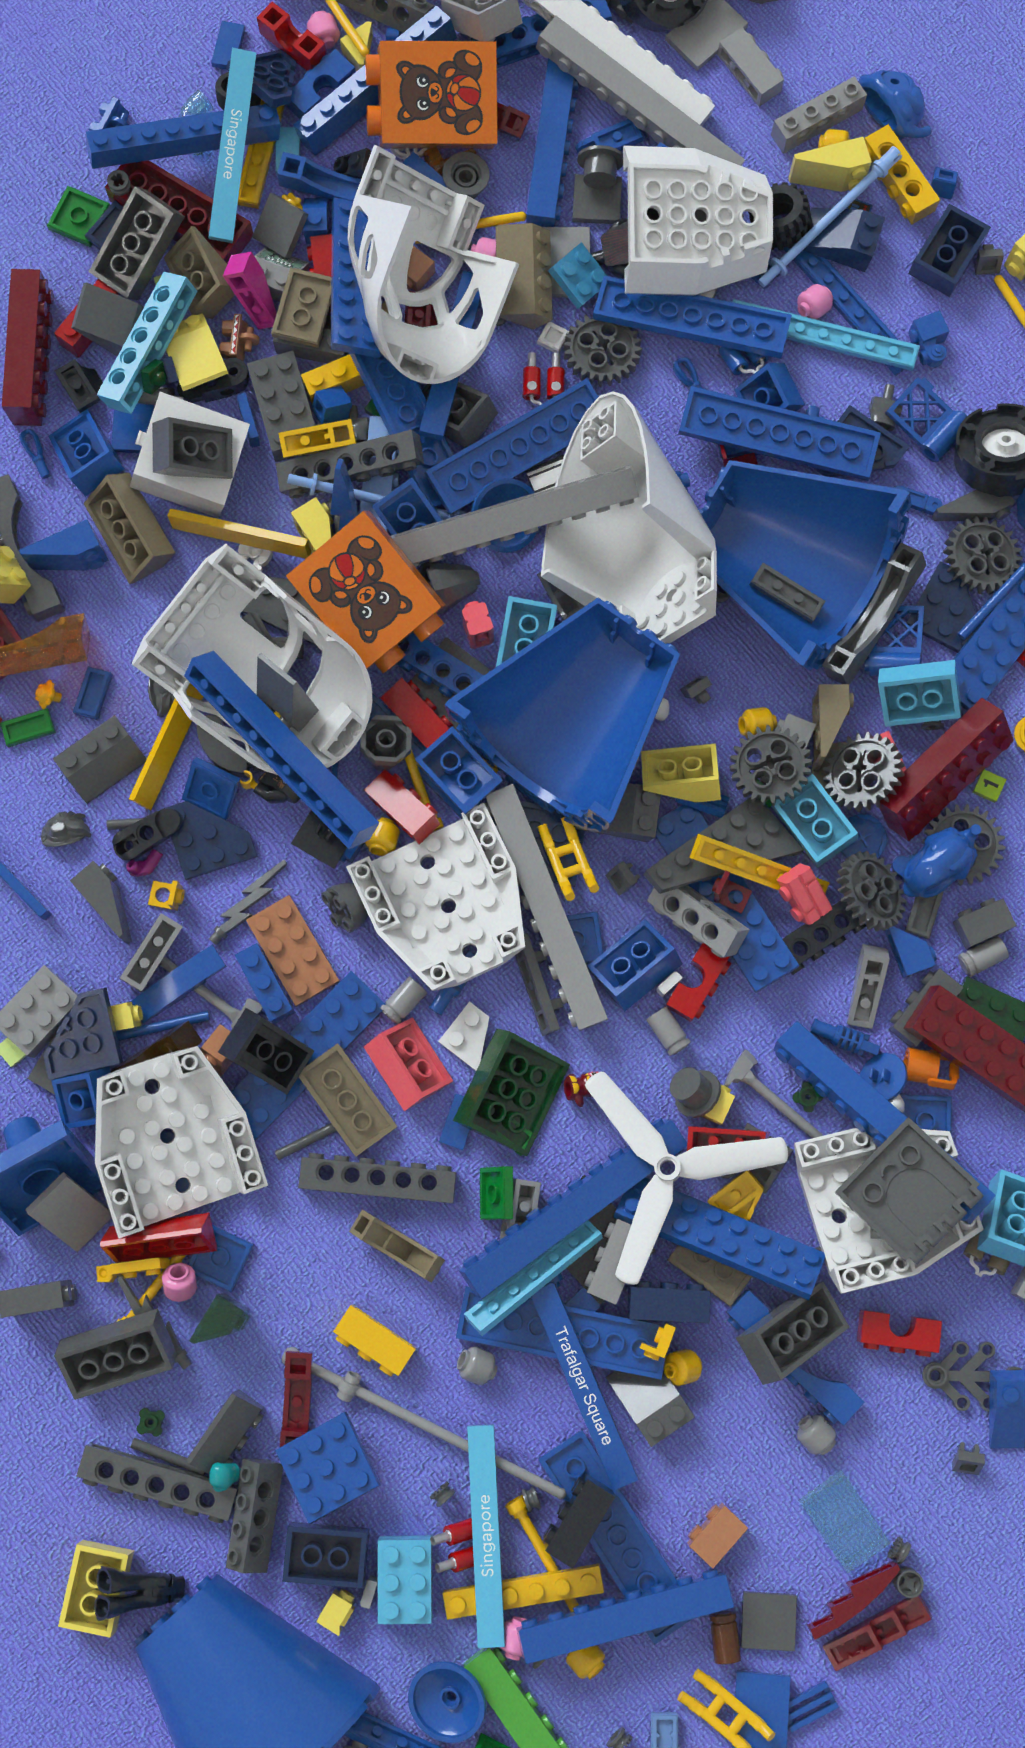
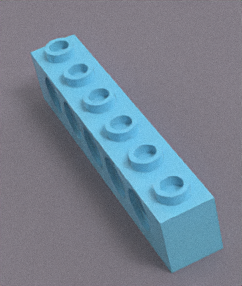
M163 272L97 393V396L108 408L132 414L144 392L141 370L154 359L161 360L198 292L187 277Z

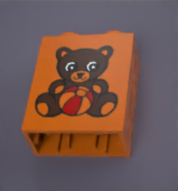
M380 41L377 48L378 54H366V85H378L379 105H367V136H380L381 148L493 149L497 145L496 41Z
M362 511L286 575L323 623L357 652L366 669L375 664L382 674L406 656L398 644L410 634L414 633L423 642L445 624L437 612L446 604L370 511Z

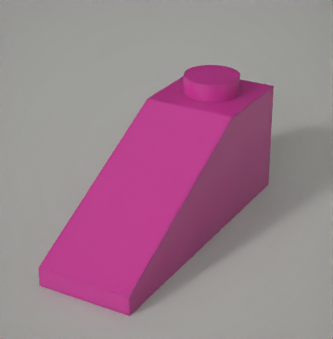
M252 252L231 255L223 274L224 279L258 329L273 327L277 313L262 267Z

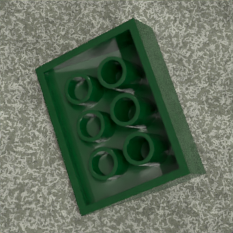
M496 1028L453 1121L513 1151L528 1156L570 1064L510 1031ZM512 1118L520 1123L519 1127L511 1122ZM525 1128L532 1132L531 1137L523 1132ZM497 1130L500 1133H502L506 1138H508L511 1142L499 1137L497 1135ZM529 1139V1141H528V1143H527L525 1149H523L522 1146H523V1145L526 1143V1141Z

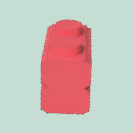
M479 601L467 603L462 610V620L470 648L476 649L492 644L494 641V629L486 603H479Z
M801 863L797 864L789 872L777 879L781 887L778 891L785 901H789L792 907L790 913L797 922L811 925L820 919L821 916L832 910V906L810 866Z

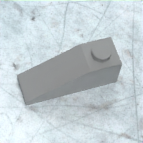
M862 944L847 1024L873 1028L890 960L888 949Z

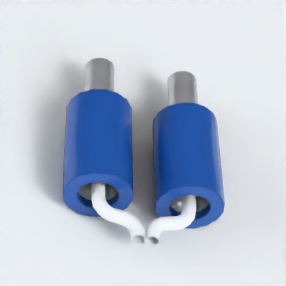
M720 346L719 350L720 356L736 376L742 373L755 374L769 360V356L744 351L752 364L757 367L755 371L748 369L749 364L739 350Z

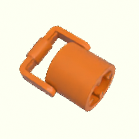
M908 1047L903 1060L907 1068V1081L924 1083L931 1087L953 1090L957 1084L959 1067L950 1061L949 1081L937 1079L940 1060H950L933 1049L922 1050Z

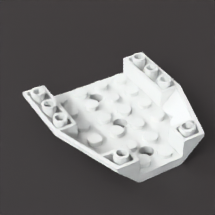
M623 146V171L628 172V266L624 269L625 294L698 295L766 273L773 243V192L766 175L696 148ZM650 208L657 210L659 219H649L647 210ZM695 211H704L707 217L706 221H698L695 218ZM745 211L752 213L754 217L753 223H746L742 218V213Z
M484 803L475 806L466 815L462 812L461 820L431 833L420 845L414 841L373 861L368 856L346 866L377 934L432 991L463 984L503 965L525 948L516 867ZM426 857H431L435 860L434 866L430 869H424L421 866L422 860ZM446 901H453L456 904V908L451 913H445L442 910V905ZM468 945H473L477 948V953L474 957L468 958L463 955V949Z
M198 1046L167 1053L97 1078L95 1166L118 1239L142 1231L144 1226L237 1193L246 1194L268 1186L246 1112ZM149 1079H155L159 1085L158 1090L153 1094H149L145 1090V1083ZM166 1128H170L174 1133V1138L169 1143H163L160 1139V1133ZM183 1177L187 1178L189 1181L188 1189L185 1192H178L175 1187L177 1180Z
M853 1128L794 1143L798 1177L821 1251L825 1255L824 1261L828 1274L841 1294L915 1276L984 1230L979 1216L971 1224L960 1220L953 1228L943 1222L942 1225L949 1233L935 1247H932L925 1241L923 1244L930 1252L918 1264H915L910 1258L904 1261L883 1239H870V1227L835 1194V1191L878 1148L873 1142V1138L866 1132ZM922 1129L954 1159L957 1158L958 1153L950 1131ZM841 1211L844 1213L845 1222L836 1223L832 1219V1212Z

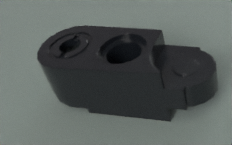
M238 358L223 360L229 374L213 379L217 381L215 385L207 386L208 382L183 391L180 383H178V394L180 397H183V400L190 403L203 400L207 403L231 397L243 392L247 388L249 382L248 368Z
M163 808L119 831L112 840L116 855L122 860L140 858L180 830L179 828L182 824L181 814L175 809ZM148 826H151L154 831L151 839H147L144 834ZM128 841H132L133 848L131 850L127 849L126 845Z

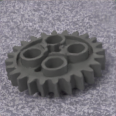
M584 315V323L577 319L576 326H570L569 334L565 336L563 350L565 351L564 359L568 360L567 367H574L573 375L581 373V381L589 378L591 385L595 380L598 381L599 387L602 386L603 381H607V384L611 386L613 379L621 383V376L628 379L630 371L635 372L636 364H639L642 348L640 347L641 339L637 338L638 331H631L632 327L598 321ZM593 362H599L601 364L595 365Z
M976 516L972 521L966 519L962 524L959 523L949 533V538L944 543L947 547L943 550V553L949 556L944 560V563H951L947 571H954L956 573L953 580L960 578L962 580L961 587L967 583L969 584L970 592L976 587L978 594H981L986 589L989 595L994 590L998 591L1020 567L1018 564L1023 558L1017 555L1022 549L1014 546L1018 539L1011 540L1012 531L1004 532L1005 524L997 527L996 519L989 524L987 517H984L980 522Z
M767 725L766 732H762L759 727H756V735L748 731V740L739 739L742 747L734 746V752L738 755L730 756L731 762L736 763L730 766L731 772H737L731 776L732 781H739L736 784V789L745 788L743 790V797L752 794L751 800L753 803L758 798H761L762 806L765 805L767 800H771L772 806H775L776 799H780L782 804H785V796L787 795L794 800L793 791L802 793L800 783L808 785V779L805 776L812 773L811 769L807 768L812 765V759L807 758L810 755V750H802L806 746L805 741L797 743L799 735L796 733L790 737L789 728L784 733H781L780 725H777L775 731H771L770 726ZM776 746H783L785 748V751L781 754L772 752ZM752 754H759L761 756L758 762H750L748 760ZM788 757H792V760H791V761L786 760V759H787ZM772 762L775 768L770 769L767 763ZM786 768L794 771L789 777H783L780 772ZM760 777L769 778V782L766 785L756 783Z
M867 732L864 738L857 733L856 740H852L848 736L846 745L839 742L840 750H831L834 758H826L830 766L823 768L825 773L828 774L823 777V780L827 784L825 789L830 793L829 796L834 801L836 800L839 806L842 807L844 805L849 811L854 806L857 812L861 811L862 806L867 811H870L871 804H875L880 808L881 799L889 802L887 795L889 793L896 795L893 787L902 785L897 777L905 775L900 769L905 766L902 760H900L903 756L897 751L896 745L891 743L887 737L882 739L879 733H876L873 737L870 732ZM854 757H857L854 762L850 763ZM881 757V760L874 764V761ZM853 780V783L846 787V784ZM877 781L875 786L870 787L872 782Z
M958 804L955 805L954 812H951L949 808H945V816L939 814L936 817L938 823L931 820L929 825L933 830L925 829L924 834L929 836L948 827L954 828V824L957 822L964 823L967 829L974 824H978L981 827V832L978 836L985 837L988 841V846L980 848L974 843L978 856L965 879L969 886L973 884L974 877L977 881L982 882V874L990 877L992 874L989 867L997 870L999 866L995 860L1002 861L1003 856L998 854V852L1004 851L1006 848L1003 845H999V842L1003 841L1005 836H997L1002 827H993L996 818L988 821L986 819L988 811H985L982 815L978 814V806L973 812L970 811L968 804H966L963 811L960 810ZM958 880V885L961 886L963 880Z
M859 851L847 857L840 864L842 869L837 871L841 877L836 879L842 885L841 888L837 889L838 892L844 894V897L840 900L848 904L846 911L852 910V918L859 917V925L866 923L868 930L874 928L876 932L881 929L884 931L898 924V920L903 918L901 913L906 911L902 904L906 903V900L901 897L904 894L903 889L899 888L902 881L895 879L897 872L890 871L891 864L885 866L883 857L877 860L876 853L870 855L868 851L863 853Z

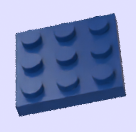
M347 1412L341 1413L275 1450L308 1524L316 1522L381 1486Z

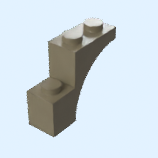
M363 1209L349 1231L363 1242L401 1263L431 1283L445 1259L419 1242L399 1232Z

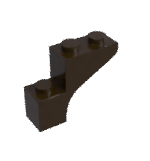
M188 1020L174 1027L163 1037L123 1063L115 1066L110 1071L112 1073L167 1053L198 1046L202 1040Z

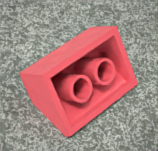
M413 1017L381 1032L364 1046L367 1054L404 1111L421 1103L453 1082V1079Z

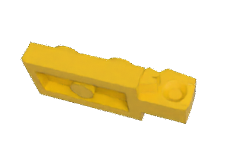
M152 1258L96 1266L97 1282H114L120 1275L124 1276L125 1279L137 1278L138 1272H146V1276L162 1274L161 1269H166L170 1266V1259Z

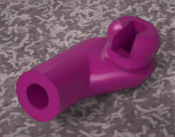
M152 849L146 860H131L127 863L126 869L134 877L150 875L163 854Z

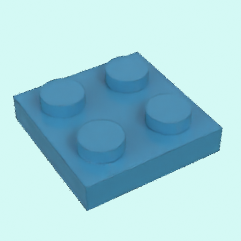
M582 242L548 270L577 309L600 291L603 277L607 276Z

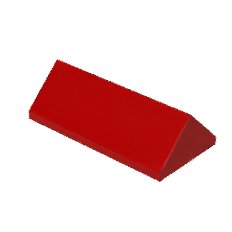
M210 1213L167 1218L144 1226V1230L119 1239L115 1226H109L100 1241V1247L115 1263L217 1251Z

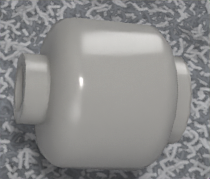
M470 1347L468 1350H463L458 1358L457 1369L461 1378L476 1385H484L488 1380H492L497 1373V1365H495L493 1354L478 1347Z
M806 1415L799 1421L797 1438L811 1454L824 1455L835 1446L836 1432L822 1415Z

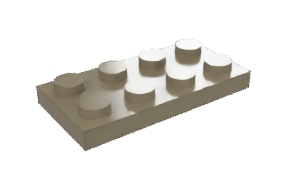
M338 1043L306 1065L299 1075L300 1080L355 1157L397 1127Z

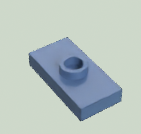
M651 1712V1748H678L677 1712Z

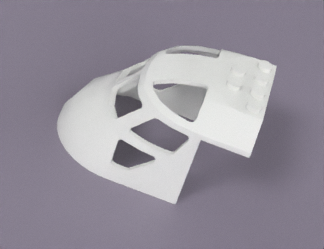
M374 145L350 211L347 237L349 254L363 298L366 318L379 351L404 376L426 384L450 381L466 372L479 359L487 347L519 264L468 250L485 206L484 204L468 195L455 193L395 160L396 156ZM358 210L368 216V222L360 245L359 260L354 244V227ZM415 241H418L448 255L451 258V263L443 275L429 288L413 293L407 290V275L413 244ZM370 242H371L370 252H369V258H368V265H367V271H366L365 266H366L367 251H368V248H369V245H370ZM466 262L473 271V276L462 300L450 313L445 291L454 281L463 263ZM479 290L483 316L478 328L470 329L459 325L460 320ZM381 296L385 299L389 314L381 309ZM399 303L413 307L432 304L438 324L419 327L402 322L403 316Z
M227 544L205 558L143 637L132 662L133 666L172 693L190 720L254 766L276 775L278 774L233 727L222 726L198 711L217 715L231 726L209 702L187 696L186 690L190 682L184 675L192 658L215 651L257 695V656L262 653L284 672L288 673L299 654L303 632L305 631L322 651L319 671L306 692L319 711L300 732L296 731L293 727L290 730L328 768L340 761L353 749L364 733L370 718L372 708L371 681L365 664L357 652L302 604ZM265 589H268L278 599L280 598L288 618V639L282 648L268 640L240 617V613L253 598L256 599ZM298 611L302 613L304 616H306L309 622L302 615H300ZM230 738L244 742L246 750L235 744Z

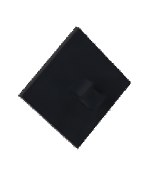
M312 810L291 842L293 846L335 869L347 849L342 841Z

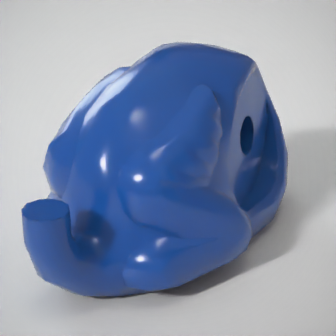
M879 70L860 77L859 83L867 94L864 106L881 127L889 124L899 140L904 139V137L917 139L931 135L932 130L930 126L917 128L924 118L925 102L920 87L916 86L908 74Z
M974 824L964 831L948 827L927 836L923 848L911 858L903 873V892L908 897H933L943 892L957 879H965L978 856L974 843L981 832V827L978 824Z

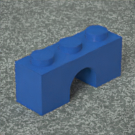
M336 49L330 54L324 55L315 68L308 70L303 78L296 85H293L290 104H287V108L300 119L322 101L321 97L317 94L320 89L329 87L335 90L356 73L355 66Z
M258 943L235 954L239 965L272 1024H276L296 1013Z

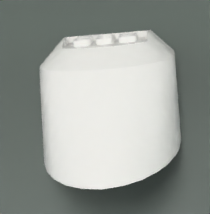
M613 391L600 395L583 415L563 457L555 487L629 465L632 468L639 497L634 498V503L620 506L619 503L610 505V510L596 513L595 510L586 512V517L578 520H572V517L562 519L563 523L554 527H548L547 524L541 577L584 606L598 597L604 602H611L616 606L617 611L623 615L633 617L638 623L637 628L642 631L646 629L652 630L659 640L667 644L716 616L717 551L715 539L636 407L625 395Z

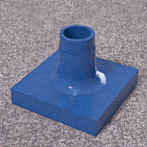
M21 1117L11 1121L5 1127L3 1135L7 1150L0 1153V1218L18 1236L40 1225L39 1222L28 1215L25 1209L63 1172L92 1195L103 1189L95 1166V1158L62 1120L41 1130L35 1118Z

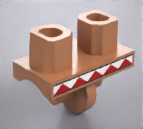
M234 314L233 320L222 321V334L225 337H231V342H221L219 345V352L222 358H238L244 362L245 351L251 352L252 346L259 344V336L253 334L254 328L248 327V323L242 320L241 314Z

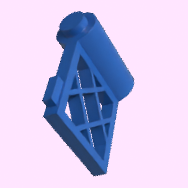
M917 377L889 407L885 414L920 446V450L926 458L936 463L956 443L958 428L967 415L962 411H953L932 391L934 386L925 377L922 379ZM916 386L923 392L924 401H912V390ZM898 405H908V418H900L894 412ZM913 405H924L925 418H913ZM929 405H937L943 411L942 415L939 418H930ZM914 422H925L926 432L922 437L914 431Z
M924 606L899 607L894 615L895 619L889 623L881 635L883 636L886 633L893 642L887 647H877L876 643L870 653V657H867L865 660V671H868L871 677H879V669L922 664ZM908 613H919L918 621L911 627L902 619ZM900 622L907 630L896 638L889 630ZM911 633L917 639L916 647H905L901 641Z

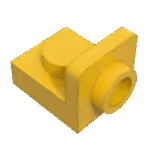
M668 1323L665 1324L664 1328L659 1326L654 1342L658 1343L657 1348L642 1342L640 1349L645 1350L643 1355L657 1361L659 1357L665 1358L676 1327Z

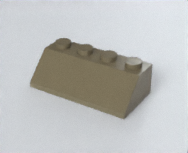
M533 223L497 225L495 227L496 257L519 264L499 317L534 330L553 320L552 278L548 272L551 268L550 230Z
M130 473L106 475L84 502V505L129 584H133L164 567L173 557L175 551L141 492L130 487L132 480Z

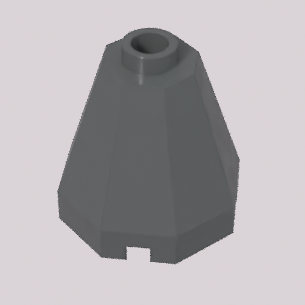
M427 562L421 564L418 569L420 574L446 604L437 612L438 615L443 614L475 593L478 589L477 585H480L479 574L471 566Z
M376 715L367 724L360 738V751L377 771H383L384 769L388 771L411 753L412 730L408 726L405 727L398 716Z

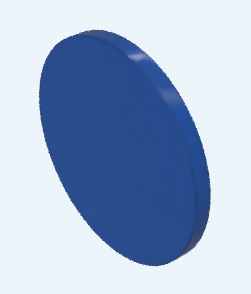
M881 1053L873 1056L865 1063L860 1076L890 1101L897 1097L904 1089L907 1081V1068L898 1056L891 1053Z

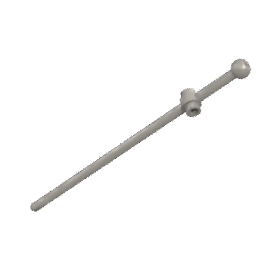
M288 1347L281 1358L284 1365L286 1351L300 1352L297 1348ZM313 1362L312 1374L337 1386L339 1389L337 1397L339 1399L351 1402L353 1396H357L468 1452V1440L361 1387L360 1381L362 1377L359 1374L347 1371L346 1376L341 1377ZM496 1455L497 1468L559 1499L565 1498L566 1491L563 1488Z

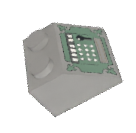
M268 247L263 248L255 255L264 271L272 299L279 302L281 301L290 267L308 271L310 263L293 256L290 259L285 258Z

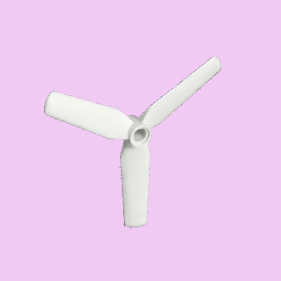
M605 1072L594 1074L585 1084L586 1089L634 1153L654 1166L656 1173L642 1191L616 1269L615 1276L624 1283L631 1285L639 1283L673 1202V1182L679 1177L704 1180L787 1162L788 1148L785 1140L781 1137L694 1147L675 1157L668 1154L661 1134ZM665 1162H671L675 1165V1171L671 1175H664L661 1172V1166Z

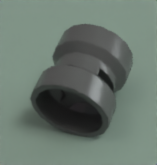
M906 1566L900 1567V1571L892 1580L897 1591L907 1598L917 1597L921 1594L924 1587L923 1579L919 1573Z

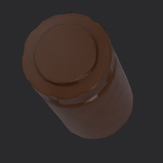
M719 1611L710 1614L715 1663L732 1664L740 1662L741 1654L737 1622L735 1621L736 1613L733 1611Z

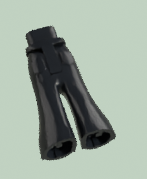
M101 1566L96 1580L98 1590L105 1594L127 1591L136 1592L125 1595H98L94 1602L96 1619L98 1621L108 1620L132 1610L158 1607L172 1603L174 1599L183 1598L185 1579L183 1576L175 1577L174 1574L160 1572L134 1573L114 1567Z

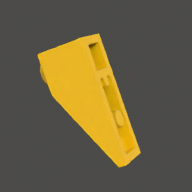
M351 419L278 433L283 458L315 454L357 443Z

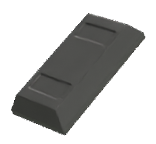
M943 892L929 898L915 897L905 932L926 939L930 938Z

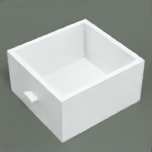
M160 392L147 433L139 430L135 444L142 446L130 487L219 518L233 478L179 477L153 473L152 423L172 417L232 429L233 477L250 424Z

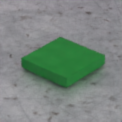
M67 185L47 224V228L91 248L92 243L85 238V234L109 208L110 203Z
M513 1166L480 1168V1220L513 1219Z

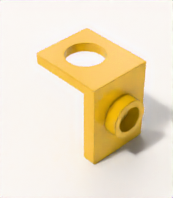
M173 880L172 884L153 881L148 905L178 911L179 904L183 903L185 890L178 881ZM161 888H166L170 892L169 899L166 902H159L156 899V893Z

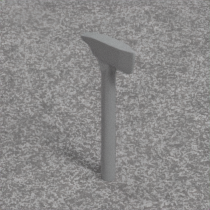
M166 957L159 964L168 972L178 967ZM204 985L194 989L196 993L229 1017L232 1021V1029L245 1008L258 1015L263 1009L257 1001L247 999L242 1010H238L230 1006Z
M745 1049L729 1071L724 1086L728 1087L732 1082L738 1083L741 1081L746 1083L811 1138L822 1136V1133L754 1076L750 1069L758 1062Z

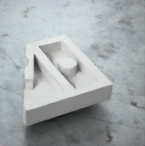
M469 1001L438 1042L477 1071L481 1062L490 1017Z

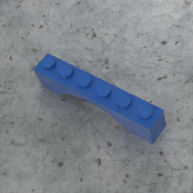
M283 152L277 172L279 186L332 200L335 197L354 201L361 179L327 169L307 157Z
M746 1289L726 1311L730 1316L727 1321L737 1331L741 1328L746 1331L769 1314V1310L750 1290ZM800 1367L785 1377L795 1387L800 1384L806 1390L803 1395L814 1406L819 1403L825 1409L823 1415L833 1424L838 1421L844 1426L865 1403L846 1383L815 1377Z

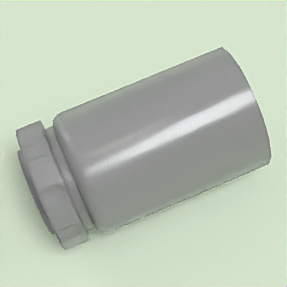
M998 936L958 955L959 963L968 977H972L976 973H980L1009 958L1008 950Z
M409 976L380 1009L392 1022L400 1024L402 1022L401 1019H404L427 995V992Z
M667 1006L646 1019L664 1048L668 1049L667 1053L669 1056L677 1054L691 1043L689 1038L686 1039V1034Z

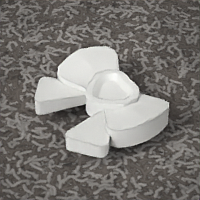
M240 544L238 548V553L246 560L249 558L253 560V565L261 572L263 571L262 567L266 566L273 556L272 551Z

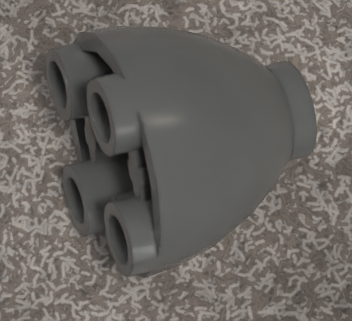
M354 883L336 884L321 893L323 902L331 912L330 920L336 928L341 926L349 933L354 932L368 918L369 915Z

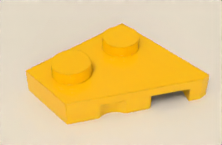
M750 1170L743 1171L708 1198L707 1202L712 1206L749 1221L764 1191V1187Z

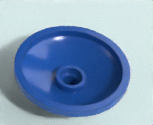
M511 478L497 479L481 489L474 500L471 512L534 494L535 492L522 481ZM524 531L514 534L515 538L506 541H500V538L490 541L491 545L486 547L502 553L515 552L527 546L538 531L530 534H524Z
M447 1661L433 1662L423 1667L410 1684L408 1703L412 1717L421 1730L433 1739L445 1743L462 1742L472 1737L482 1725L486 1713L485 1695L478 1680L464 1667ZM450 1691L454 1692L456 1697L452 1696Z

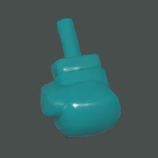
M216 1462L210 1469L209 1483L216 1492L227 1490L234 1482L238 1481L241 1468L236 1463Z

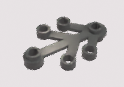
M956 1341L952 1345V1351L940 1363L931 1362L924 1367L922 1371L924 1383L933 1389L941 1388L953 1401V1406L960 1411L967 1410L970 1407V1400L967 1396L959 1394L949 1381H960L979 1401L980 1408L989 1411V1408H985L983 1404L984 1400L989 1398V1395L975 1382H990V1371L975 1370L987 1358L995 1354V1346L992 1343L981 1342L976 1354L960 1370L949 1369L960 1357L968 1355L969 1346L963 1341ZM959 1344L965 1347V1351L962 1354H958L956 1351ZM985 1345H989L991 1348L990 1353L987 1355L982 1351ZM1015 1366L1006 1368V1370H1022ZM934 1370L939 1372L937 1380H932L931 1372ZM959 1398L965 1399L966 1404L964 1407L960 1408L957 1401Z

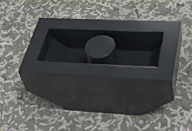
M74 359L55 370L58 379L79 413L101 401L97 393L103 382L95 369L83 367Z

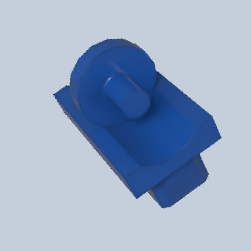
M113 97L110 103H102L99 108V114L102 116L100 122H92L89 131L129 125L126 121L130 113L121 105L119 98Z

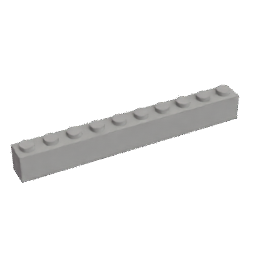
M555 16L539 35L536 49L539 50L542 56L555 62L563 72H568L576 78L580 85L593 91L600 100L606 101L614 107L618 114L627 117L638 129L644 130L652 136L653 140L658 144L661 142L668 147L696 148L737 165H743L745 161L743 157L559 17Z
M628 465L391 535V538L412 564L417 567L420 565L419 562L428 559L429 562L443 559V554L452 552L453 555H459L467 552V547L476 545L477 548L489 546L491 545L490 541L500 538V541L515 538L514 534L524 531V534L534 533L539 530V526L548 524V527H554L562 524V519L572 517V520H578L586 517V512L595 510L596 513L610 510V505L619 503L620 506L634 503V498L639 497L632 468Z
M509 785L486 796L487 802L484 804L490 816L494 817L497 824L495 826L516 867L518 886L521 885L524 891V895L520 896L525 910L531 909L534 918L530 919L535 934L540 932L543 942H540L539 945L544 957L550 956L553 965L548 967L553 980L559 979L562 989L558 990L563 1004L569 1003L572 1012L568 1013V1017L572 1027L578 1026L579 1031L607 1021V1015L514 785Z

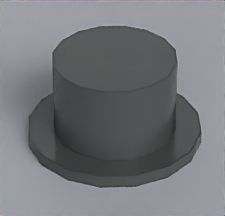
M604 145L589 146L582 149L578 153L577 162L584 168L583 182L585 185L594 189L613 187L616 184L617 170L623 166V153L616 148Z
M459 152L452 155L445 162L442 170L443 181L448 189L458 194L468 195L473 199L487 187L490 178L489 168L485 160L471 152Z
M686 1067L678 1071L672 1078L670 1092L675 1098V1104L679 1112L689 1118H698L710 1112L717 1104L721 1094V1084L717 1076L710 1071H697L694 1068Z

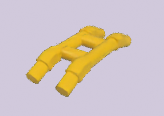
M563 817L561 821L569 844L555 848L547 824L540 825L537 828L565 899L572 901L575 899V894L568 880L569 877L582 873L584 881L592 893H596L599 890V885L590 868L574 825L564 821L565 817ZM574 853L578 864L563 868L559 857Z
M700 1669L694 1672L693 1679L716 1695L709 1707L706 1708L702 1702L684 1691H681L678 1695L677 1700L705 1720L731 1742L735 1748H752L741 1735H738L746 1721L767 1741H771L775 1736V1732L759 1715L745 1706L716 1679L705 1674ZM724 1703L738 1713L730 1726H727L716 1716Z

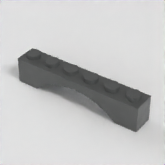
M7 474L0 477V546L10 547L20 567L26 573L31 586L24 593L27 601L23 603L28 615H33L39 622L64 612L65 608L54 584L31 569L20 554L17 525L23 503L14 481Z
M900 543L887 564L880 585L868 608L853 629L834 645L822 664L827 677L841 684H851L925 569L926 562L921 551Z

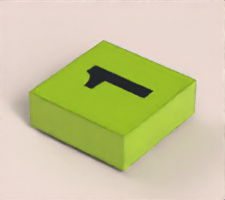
M984 769L972 793L995 803L1007 779Z

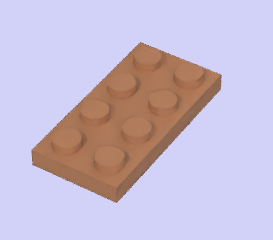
M290 895L246 919L296 1007L340 982Z

